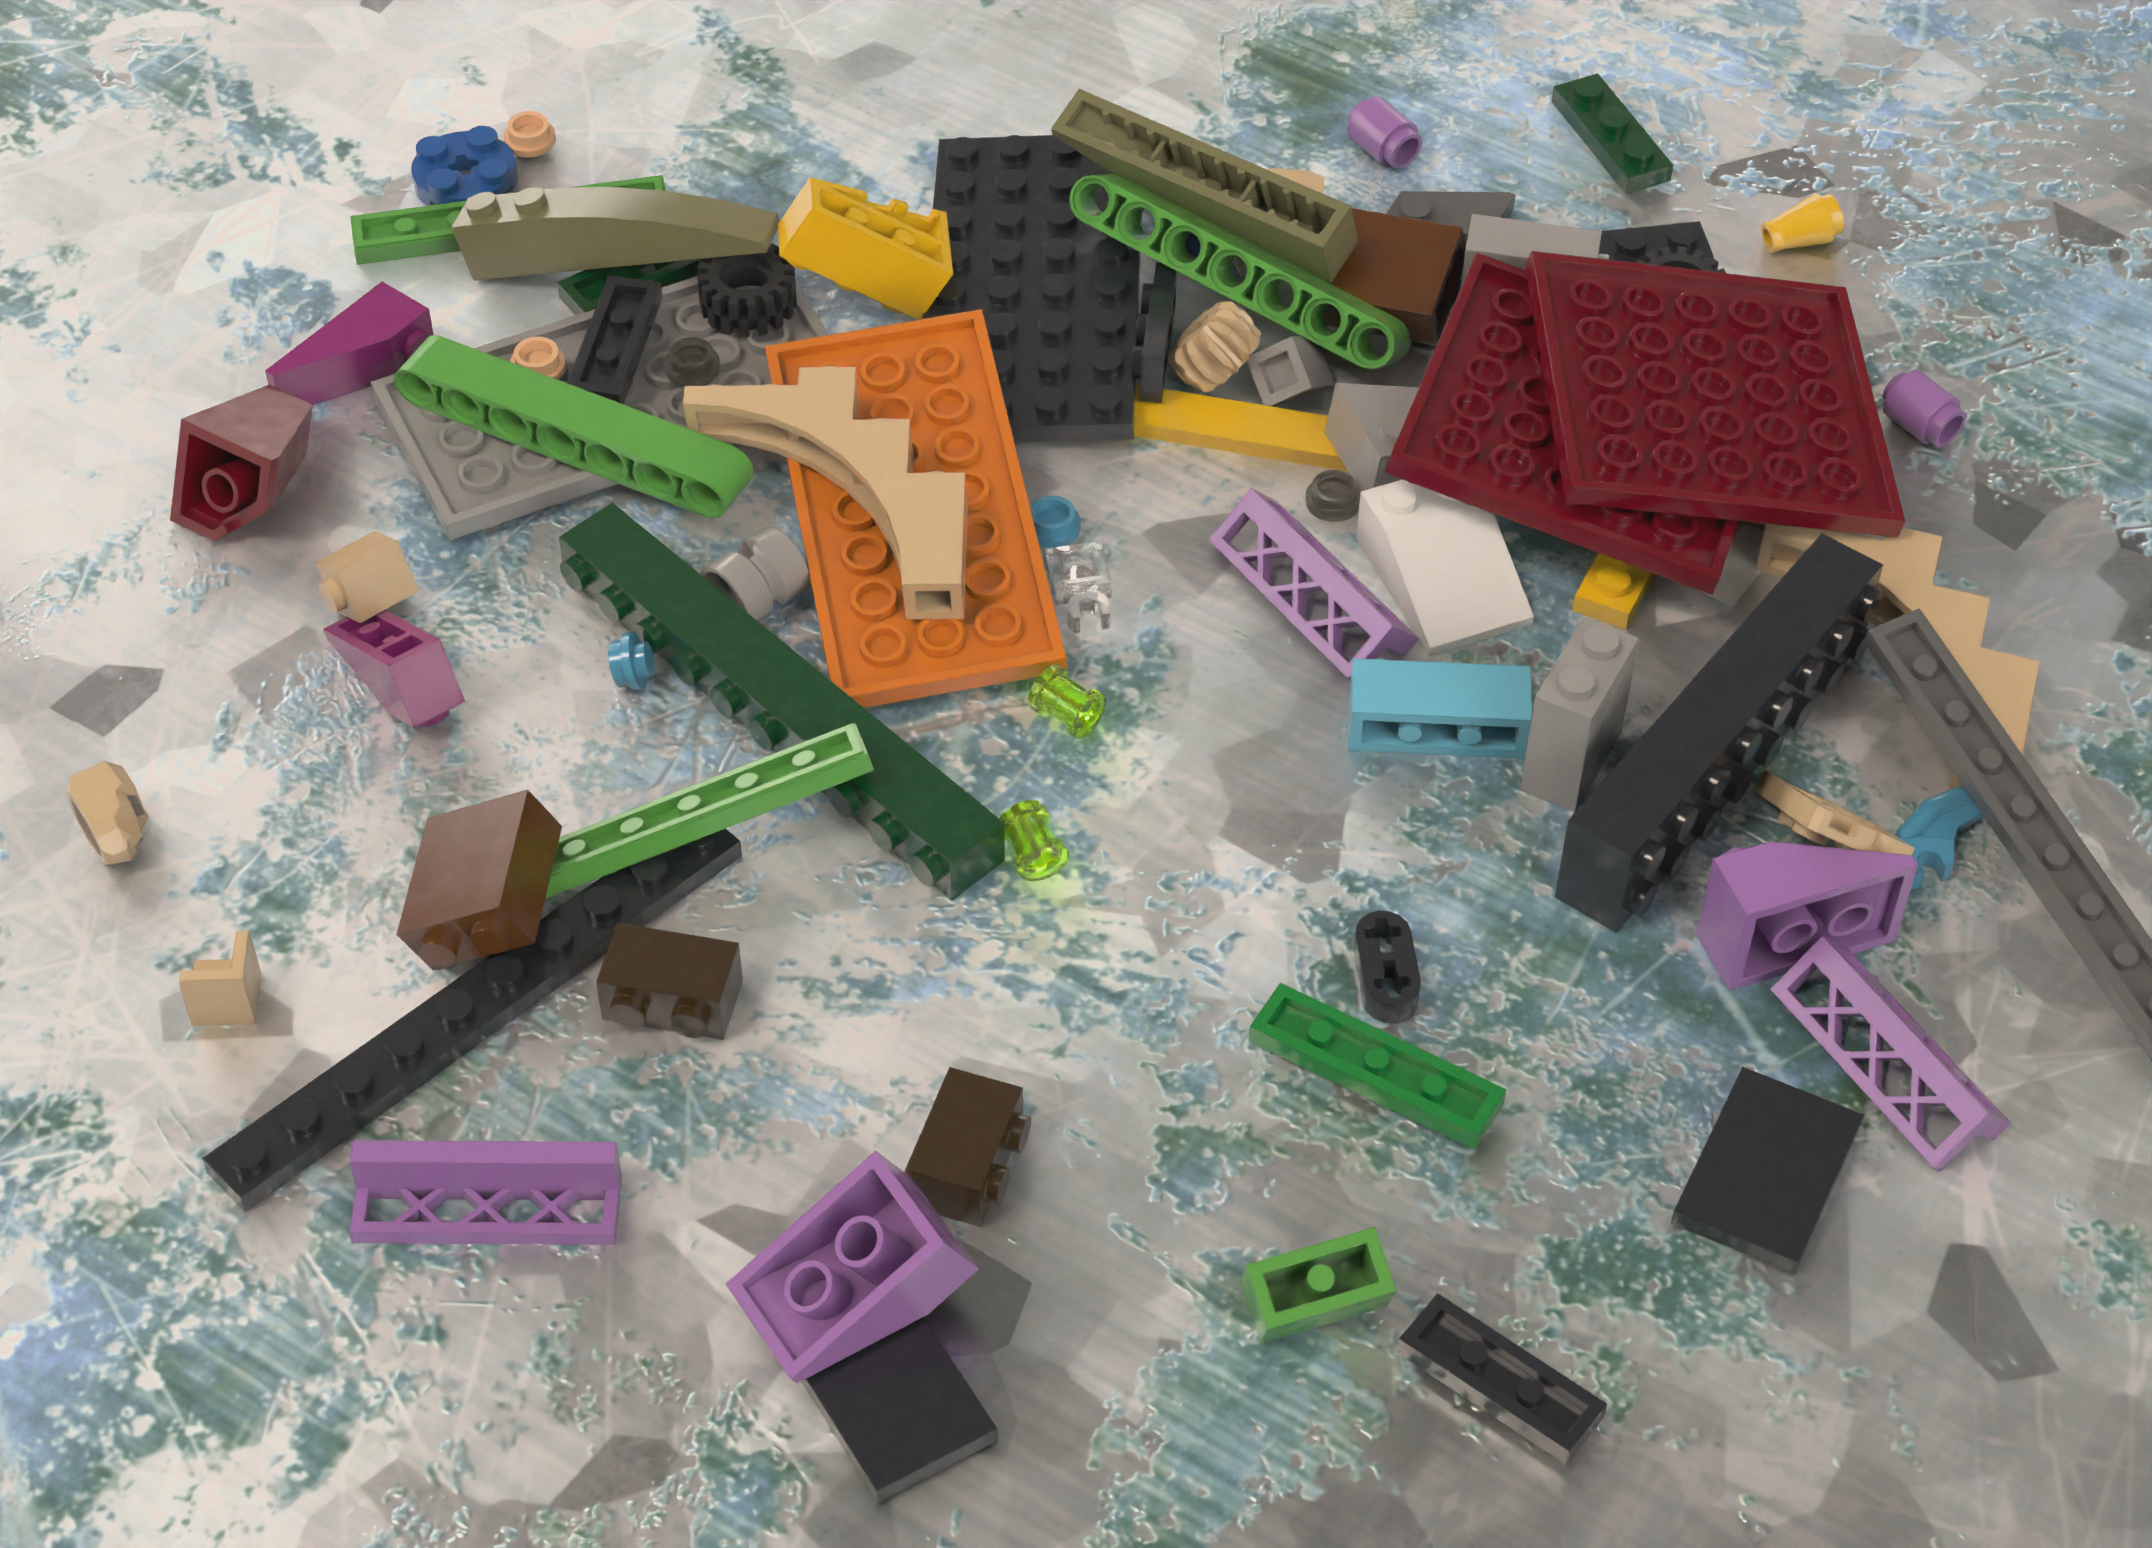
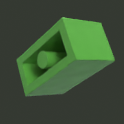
M1375 1227L1246 1264L1240 1279L1260 1344L1387 1307L1396 1293V1288Z

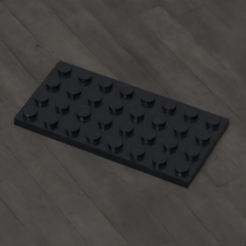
M1010 135L1007 137L939 139L933 209L947 213L953 275L926 313H923L922 319L982 309L1014 443L1134 439L1136 379L1131 377L1133 346H1137L1136 330L1139 314L1141 252L1082 222L1074 215L1069 199L1071 189L1081 178L1091 175L1111 174V172L1054 135ZM1100 185L1095 193V203L1104 212L1108 207L1109 198L1105 188ZM1142 212L1141 217H1140V226H1141V228H1142L1143 212Z

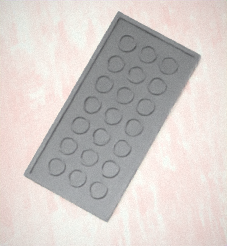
M697 276L662 287L663 299L624 405L687 428L683 406L685 386L771 384L765 346L826 336L829 333L797 284V307L793 308L794 315L790 320L783 318L784 326L778 330L768 325V334L759 336L757 329L749 330L750 337H740L739 329H734L730 336L722 333L721 325L714 329L708 324V318L704 319L701 314ZM742 286V287H738V288H735V289H736V290H753V289H756V288H759V287H758V286ZM595 309L474 349L510 362L515 347L521 341L531 337L548 338L564 354L566 369L559 381L567 383ZM395 374L370 382L373 398L449 541L618 484L419 408L407 401L397 390L394 383ZM725 442V443H728V444H730V445L737 444V443Z

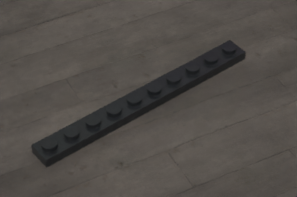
M725 828L599 878L540 920L534 944L488 956L204 1156L202 1160L206 1173L244 1212L248 1211L605 955L617 923L644 927L742 856L740 840Z

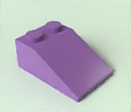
M1767 842L1746 849L1741 847L1734 848L1719 857L1713 858L1696 936L1728 991L1784 975L1822 936L1846 946L1853 954L1896 941L1918 864L1912 855L1779 842Z
M875 1150L726 1283V1286L790 1380L799 1383L928 1315L976 1273L979 1268L913 1179Z

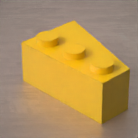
M810 177L778 223L779 256L785 258L792 266L800 270H811L832 280L843 290L849 292L857 291L870 297L891 312H902L917 320H921L923 313H926L953 275L947 213L933 209L928 216L908 212L909 206L907 202L894 198L888 206L866 201L868 198L866 191Z

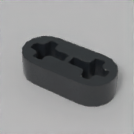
M1381 910L1370 912L1363 916L1356 925L1354 940V959L1362 1003L1366 1012L1380 1022L1391 1024L1404 1022L1411 1018L1418 1008L1421 985L1411 929L1407 921L1398 914ZM1374 937H1385L1387 945H1391L1390 955H1381L1379 942L1377 939H1373ZM1384 979H1393L1395 992L1400 997H1389L1387 990L1383 989Z

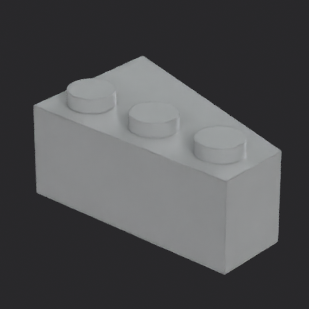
M1335 383L1325 434L1360 492L1402 480L1384 472L1419 387Z

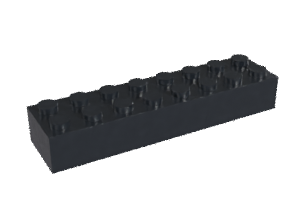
M1823 533L1818 536L1568 820L1555 892L1556 899L1615 933L1623 927L1632 915L1641 917L1648 910L1657 893V885L1665 876L1673 879L1680 872L1688 858L1690 847L1696 839L1705 841L1710 837L1720 820L1724 806L1729 801L1737 804L1742 799L1750 786L1753 772L1758 766L1761 765L1767 768L1774 761L1781 749L1786 733L1790 729L1795 732L1799 731L1811 714L1814 700L1820 694L1827 697L1834 690L1842 676L1844 665L1848 660L1851 659L1857 662L1867 650L1864 642L1867 632L1870 630L1867 628L1868 622L1877 611L1883 597V591L1877 589L1883 564Z

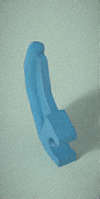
M1955 787L1923 800L1897 829L1895 835L1915 848L1912 856L1917 862L1918 867L1911 890L1922 886L1925 876L1922 866L1934 869L1941 882L1949 880L1954 866V839L1956 833L1984 818L1963 787Z

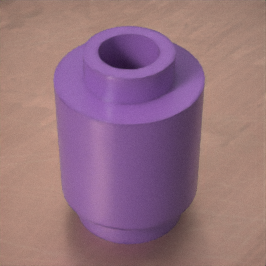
M1375 96L1363 100L1350 112L1347 127L1349 138L1381 165L1402 169L1408 166L1419 154L1422 147V137L1418 134L1417 126L1382 97Z
M1918 369L1906 374L1904 372L1897 374L1889 381L1883 391L1882 397L1885 400L1883 413L1923 444L1932 443L1937 448L1944 447L1959 434L1965 424L1967 414L1960 408V401Z

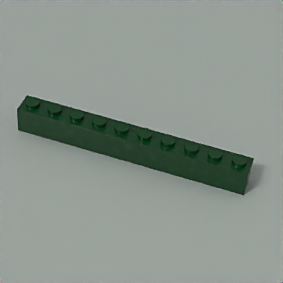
M610 503L559 536L562 556L560 571L566 583L574 591H583L598 604L602 613L611 622H620L629 631L635 632L641 642L647 641L651 646L653 654L657 653L668 662L682 682L688 686L695 685L705 693L724 717H733L749 730L754 741L766 751L772 750L777 753L843 726L856 723L874 771L821 792L829 798L832 806L839 814L846 818H854L867 829L874 842L886 852L893 851L910 865L914 875L924 885L929 887L935 886L952 901L1005 861V823L614 503Z

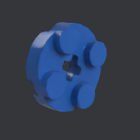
M482 125L473 127L469 131L453 132L439 137L427 136L416 144L417 155L412 161L411 173L415 193L419 200L427 206L431 205L430 200L436 204L467 201L468 197L482 192H492L495 195L503 194L510 185L513 190L517 184L518 178L514 153L507 143L498 139L497 132L492 127ZM460 171H471L467 175H461Z

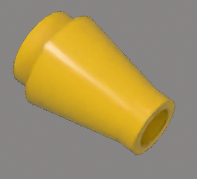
M1814 193L1774 219L1761 224V235L1770 253L1783 249L1832 243L1834 236L1844 232V220L1841 209L1831 194L1820 196Z

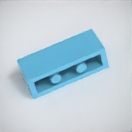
M1352 659L1349 690L1348 751L1525 759L1532 717L1530 666L1447 663L1442 661Z

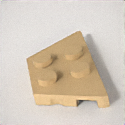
M1765 769L1754 789L1756 793L1782 810L1777 820L1792 827L1791 830L1821 845L1825 846L1830 838L1833 839L1831 845L1841 849L1912 855L1915 850L1913 846L1885 828L1816 794H1811L1789 784L1781 777Z

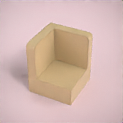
M249 930L236 931L232 959L194 960L193 970L181 972L179 986L192 1026L255 1024L261 970Z

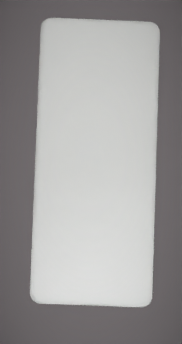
M1744 524L1732 539L1720 580L1713 595L1705 592L1702 593L1728 606H1735L1762 572L1756 570L1764 532Z

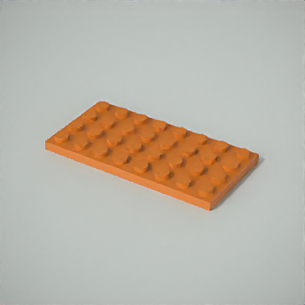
M982 309L765 346L771 384L798 385L799 367H856L860 399L859 420L877 418L910 419L913 473H929L932 471H943L946 473L965 472L968 524L964 619H906L901 575L892 548L874 519L846 490L813 468L786 457L830 681L863 708L1067 672L1065 649Z

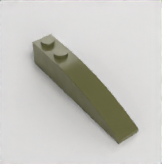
M1078 89L1051 128L1052 134L1111 173L1120 175L1327 282L1332 283L1359 242L1350 205L1082 89Z
M530 187L516 193L495 195L492 192H482L468 197L451 228L473 280L767 253L778 229L780 218L778 213L721 199L670 191L621 187H566L543 190L540 187Z

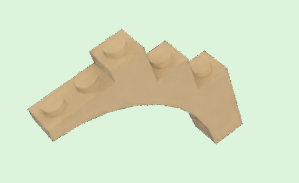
M799 367L798 385L723 386L713 384L684 387L683 406L688 429L722 442L737 443L775 452L811 467L846 490L868 512L892 548L902 579L906 619H964L968 524L965 472L946 473L943 471H932L929 473H913L910 419L877 418L859 420L860 399L856 367Z
M1766 524L1756 570L1782 578L1821 533L1883 564L1877 589L1883 591V597L1877 611L1869 622L1877 627L1920 608L2023 755L2040 661L1981 648L1990 597L1933 585L1943 536L1902 528L1898 537L1882 536V540L1841 531ZM1950 769L1949 789L1963 787Z

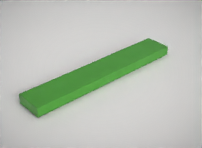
M663 175L574 186L621 187L666 191ZM466 201L350 216L357 265L461 251L451 227Z
M856 723L843 726L561 836L558 842L546 898L874 771Z

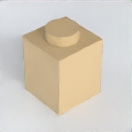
M376 531L315 562L323 581L318 583V589L327 607L333 613H339L359 623L419 592L398 540Z

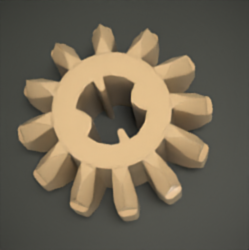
M1232 301L1218 302L1210 310H1205L1199 318L1192 321L1191 325L1180 334V338L1171 346L1168 362L1176 370L1175 374L1186 385L1190 384L1197 392L1213 391L1219 384H1224L1232 374L1237 373L1243 363L1250 359V354L1258 348L1261 331L1253 324L1254 320L1243 308L1239 309Z

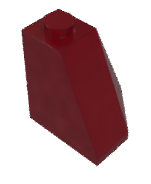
M267 385L182 418L170 521L212 541H216L273 509L307 454L313 404L271 385Z

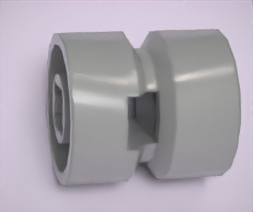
M771 526L761 529L740 543L737 552H727L705 566L700 573L758 622L771 613L773 601L784 605L805 591L810 584L809 570L796 545L787 535Z

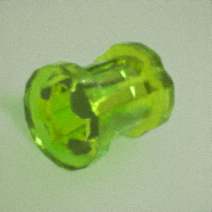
M1053 664L1047 667L1035 680L1030 689L1028 702L1030 703L1031 710L1039 714L1047 712L1066 725V731L1069 735L1076 739H1081L1087 736L1099 723L1107 705V697L1098 689L1088 691L1068 677L1066 668L1059 664Z
M1025 800L1014 804L1009 810L1000 815L999 819L1005 823V840L1011 844L1017 856L1015 868L1022 879L1041 881L1057 874L1066 865L1069 859V851L1062 840L1054 837L1048 825L1050 813L1045 805H1042L1037 800Z

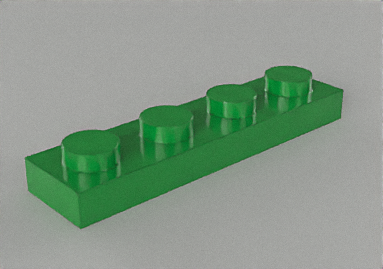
M1282 983L1278 984L1249 1026V1042L1476 1150L1505 1102L1507 1089Z

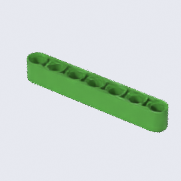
M1111 173L1085 176L1078 180L1071 189L1070 206L1074 215L1082 222L1360 367L1376 369L1392 365L1402 360L1409 351L1411 343L1410 332L1406 325L1398 318L1120 175ZM1100 185L1105 188L1109 198L1108 207L1104 212L1095 203V193ZM1145 208L1154 217L1155 225L1150 236L1144 233L1140 226V217ZM1190 232L1198 237L1201 246L1200 253L1195 260L1188 255L1185 246L1186 238ZM1236 256H1239L1247 267L1246 279L1242 284L1234 279L1231 272L1232 261ZM1282 280L1288 282L1293 289L1294 298L1289 308L1281 304L1278 299L1277 289ZM1328 304L1336 307L1340 313L1341 323L1336 332L1331 331L1324 322L1323 315ZM1375 328L1384 332L1388 339L1389 346L1384 356L1376 354L1371 347L1370 338Z
M428 336L394 375V383L400 394L411 404L705 517L714 519L720 518L725 514L754 475L753 465L749 458L740 449L728 443L442 336Z

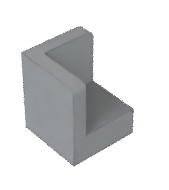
M1291 336L1250 355V359L1247 361L1263 405L1276 407L1309 391L1325 390L1335 385L1322 347L1303 336Z

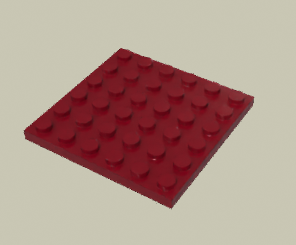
M1531 251L1525 269L1566 503L1889 537L1899 536L1906 521L1846 287Z
M1476 252L1393 447L1384 473L1510 519L1518 524L1566 540L1574 545L1582 546L1622 561L1628 565L1673 580L1681 585L1713 595L1720 580L1738 521L1565 502L1526 270Z

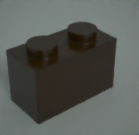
M617 923L596 981L602 1020L614 1021L621 1026L629 1028L643 1026L673 1031L688 1038L703 1036L724 1040L743 982L739 943Z
M949 1067L905 1168V1173L913 1179L939 1216L981 1227L990 1204L997 1206L1001 1204L1010 1177V1168L1006 1167L1012 1152L1020 1154L1023 1151L1031 1127V1116L1023 1114V1087Z

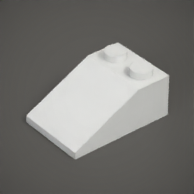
M1403 479L1360 492L1356 540L1414 633L1420 638L1419 641L1429 656L1533 624L1534 615L1494 513L1465 504L1419 485L1411 484Z

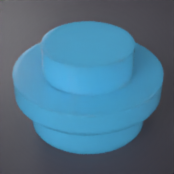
M1045 496L1032 504L1030 509L1039 546L1060 548L1069 545L1079 536L1081 519L1069 500L1060 496Z
M635 632L624 633L621 636V640L609 643L608 661L616 686L619 688L629 686L633 691L645 689L647 677L653 676L655 672L654 656L650 644L647 641L641 642Z

